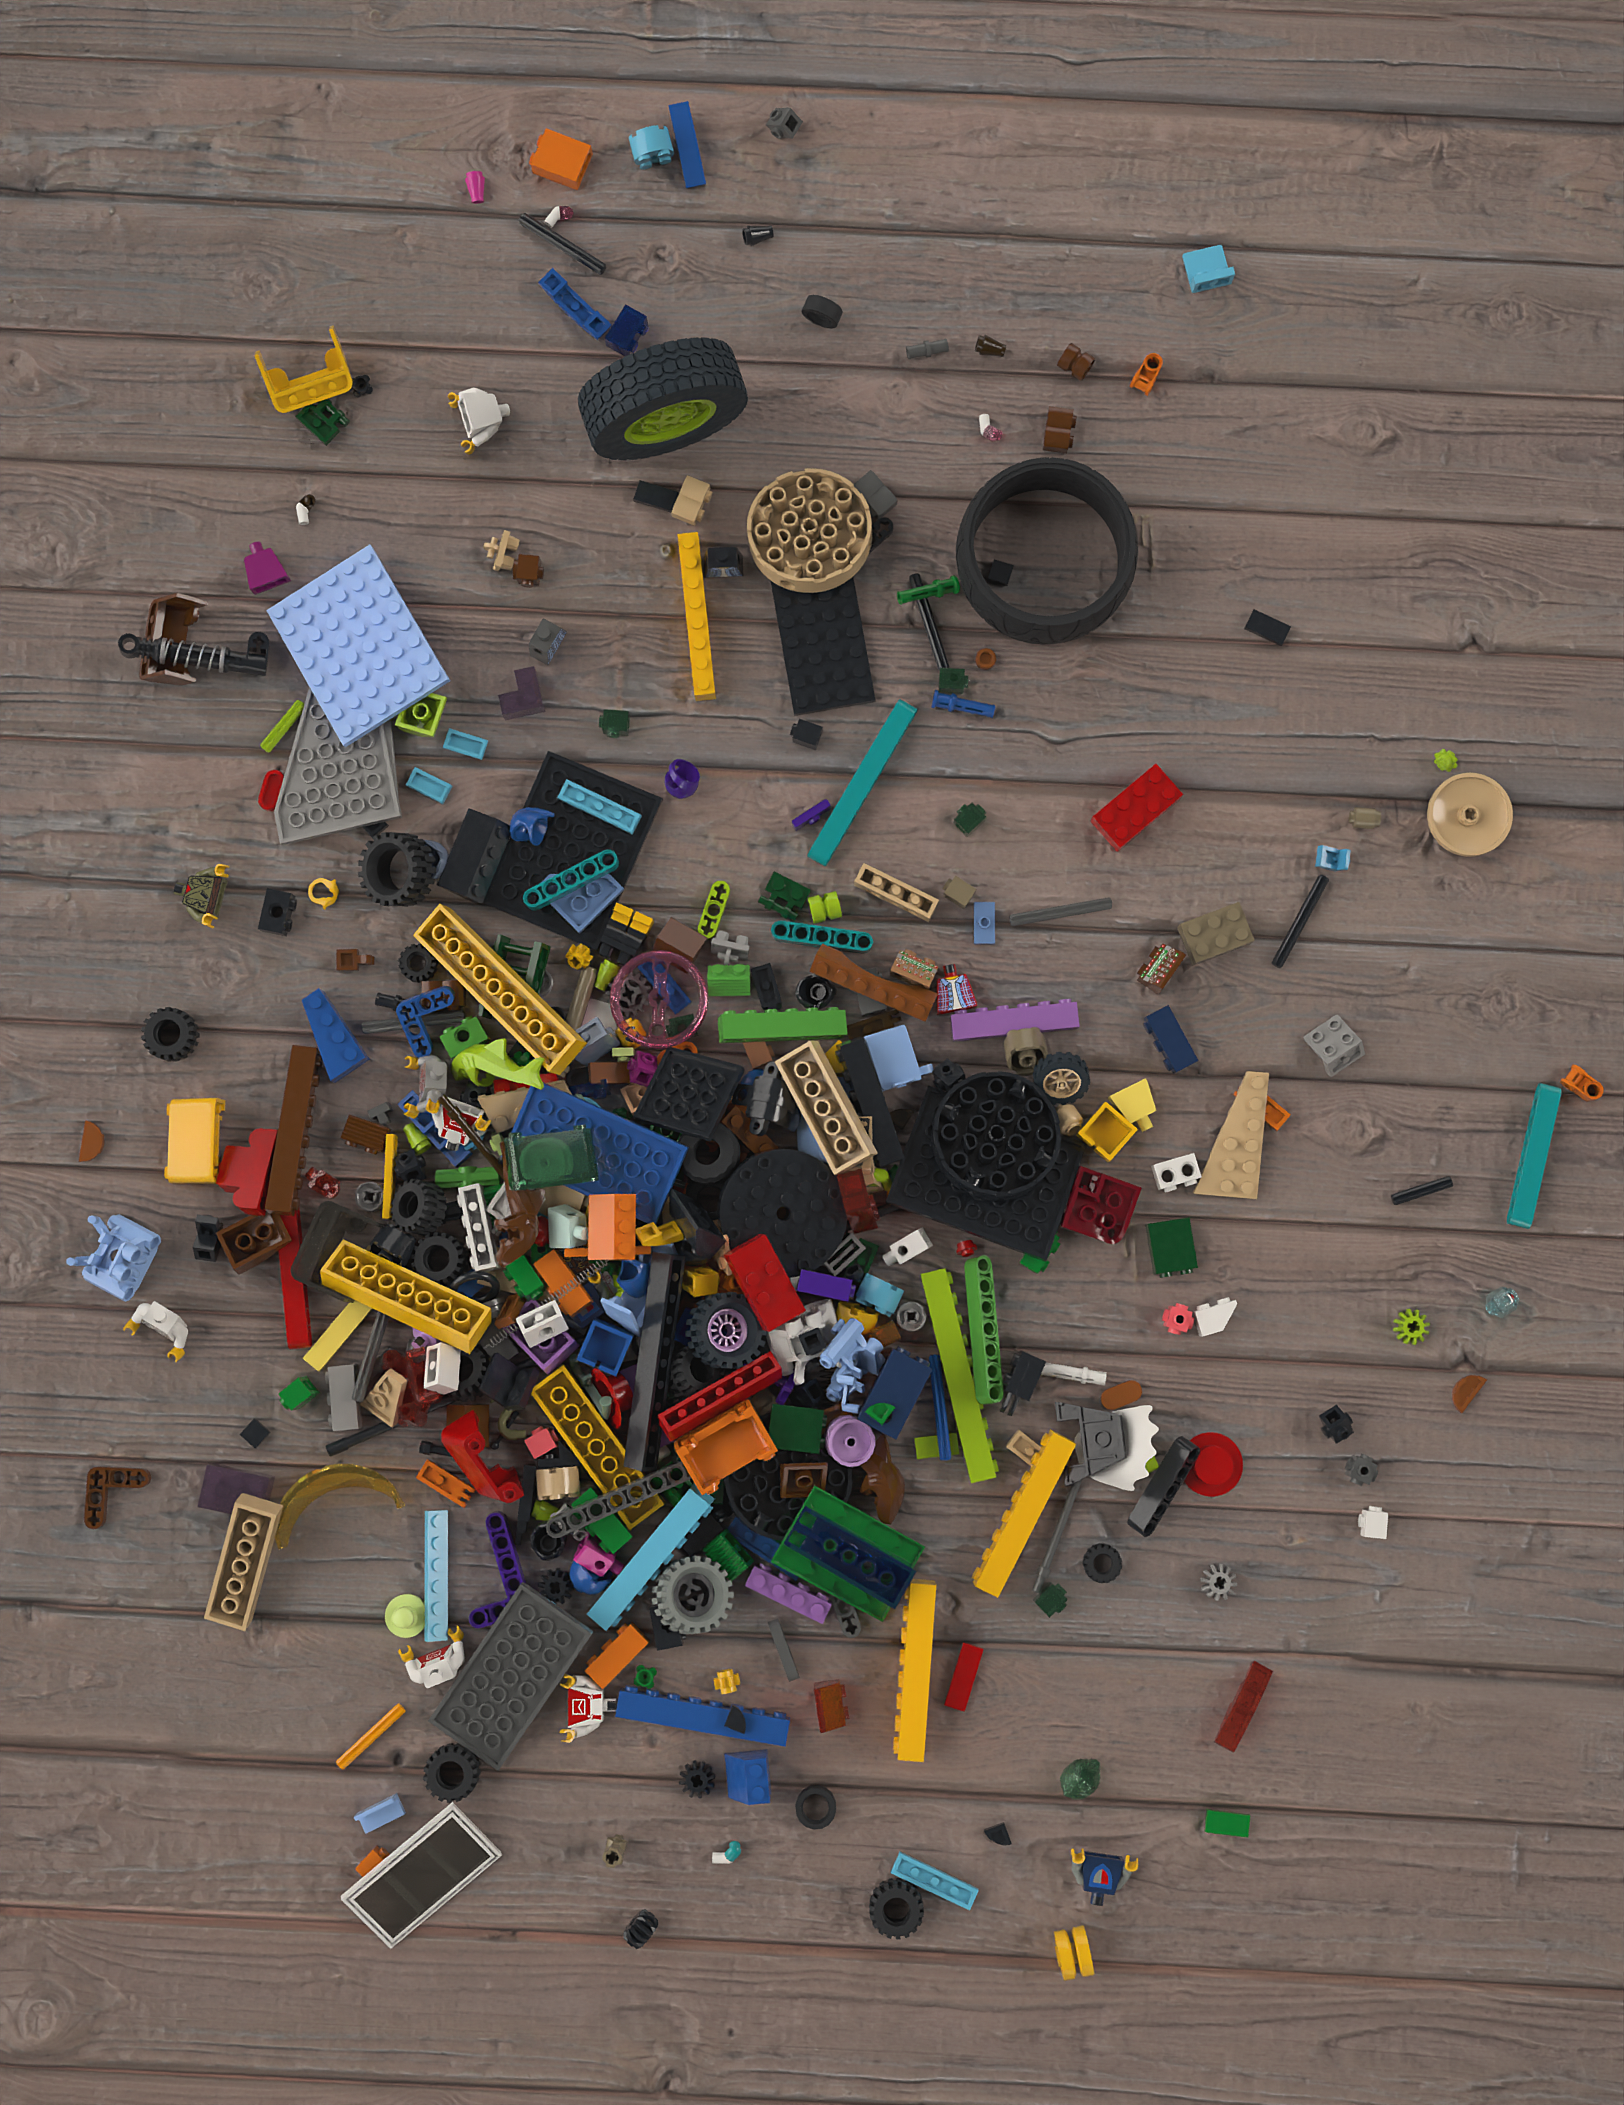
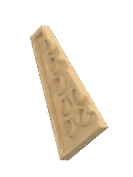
M1246 1071L1232 1107H1230L1228 1116L1210 1152L1205 1168L1202 1170L1201 1178L1197 1186H1195L1194 1194L1257 1199L1269 1073Z

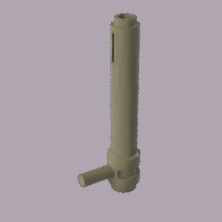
M588 966L581 970L565 1020L574 1031L581 1027L598 975L596 974V969ZM567 1066L566 1069L560 1075L557 1076L564 1078L565 1074H568L570 1067Z

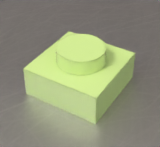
M633 1047L612 1048V1057L617 1059V1062H629V1059L635 1056Z
M495 1131L492 1133V1139L489 1142L493 1151H498L499 1156H501L500 1143L504 1139L501 1132L496 1133Z

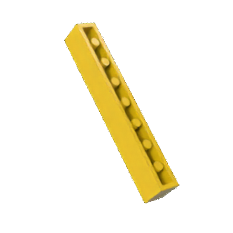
M698 532L677 534L694 696L696 701L716 699L699 535Z
M1051 1429L1049 1433L1043 1435L1040 1442L1042 1447L1039 1452L1034 1453L1031 1459L1032 1467L1029 1472L1026 1471L1022 1476L1021 1483L1023 1484L1019 1491L1016 1490L1011 1499L1013 1504L1009 1510H1005L1001 1519L1003 1523L1000 1529H996L991 1539L993 1543L990 1549H985L982 1555L983 1562L980 1568L977 1567L972 1575L975 1587L997 1598L1076 1446L1073 1440Z

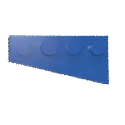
M318 988L302 999L331 1082H338L370 1060L323 990Z

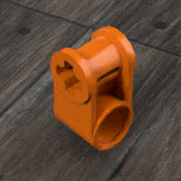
M1150 353L1146 356L1129 387H1135L1145 392L1146 396L1149 395L1163 364L1159 354ZM1154 362L1158 367L1152 369L1147 364Z
M1574 1064L1570 1067L1571 1071L1568 1075L1560 1080V1083L1565 1088L1587 1102L1599 1099L1603 1094L1604 1089L1601 1083L1588 1075L1581 1067ZM1588 1086L1595 1089V1096L1588 1094Z

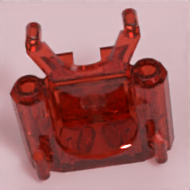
M424 1346L406 1351V1356L397 1350H388L383 1354L384 1364L382 1369L386 1372L389 1369H393L407 1380L402 1405L398 1408V1416L401 1418L398 1420V1424L403 1427H407L408 1424L414 1427H423L427 1423V1412L431 1404H437L443 1398V1394L437 1393V1391L424 1389L426 1360L418 1363L413 1362L414 1357L426 1354Z

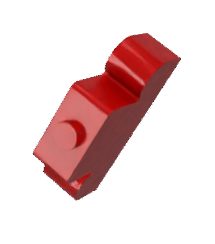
M263 1128L254 1130L249 1136L251 1147L230 1145L225 1147L222 1161L218 1166L216 1184L225 1192L234 1193L233 1203L245 1214L265 1216L266 1214L265 1205L278 1130Z

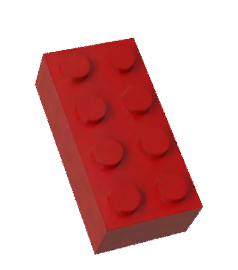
M1154 764L1098 811L1090 822L1118 852L1177 803L1184 794L1157 764Z

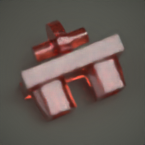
M313 1166L305 1174V1177L310 1181L307 1185L312 1190L328 1199L335 1198L339 1194V1184L341 1182L322 1169L319 1171Z

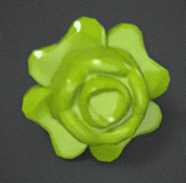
M1441 749L1440 752L1434 754L1436 758L1434 763L1437 764L1440 770L1451 772L1452 769L1457 768L1456 762L1458 759L1452 751L1448 750L1446 752L1445 749Z

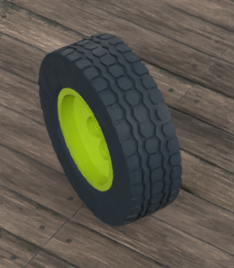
M705 337L668 341L663 344L650 346L647 349L644 348L636 351V353H631L591 377L592 379L585 383V386L582 387L578 395V407L591 446L599 456L611 460L650 458L651 456L654 457L673 452L690 444L697 443L729 425L732 420H735L743 412L748 402L747 390L731 347L724 341Z

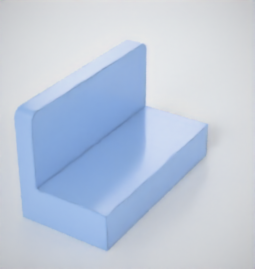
M396 1793L358 1812L354 1819L355 1821H360L366 1834L405 1815L406 1812Z

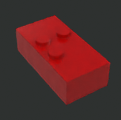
M758 1234L723 1254L764 1331L770 1332L806 1311L766 1234Z

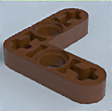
M99 1466L90 1469L87 1474L85 1525L89 1529H98L105 1524L108 1487H145L151 1481L150 1472L144 1468ZM99 1471L103 1478L99 1479L98 1486L103 1485V1489H92V1486L97 1485V1478H93V1475ZM117 1471H121L125 1476L122 1483H117L114 1480V1474ZM140 1472L145 1477L141 1484H139V1480H130V1476L140 1475ZM94 1492H99L102 1495V1500L99 1504H95L91 1500ZM91 1507H101V1510L96 1511V1517L100 1518V1522H96L94 1525V1521H91L90 1518L95 1515V1510H91Z

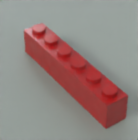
M771 1351L751 1363L658 1415L659 1424L669 1441L672 1442L782 1379V1368Z

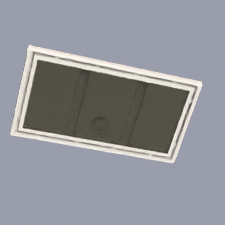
M452 1802L343 1893L341 1900L392 1949L500 1858L502 1853Z

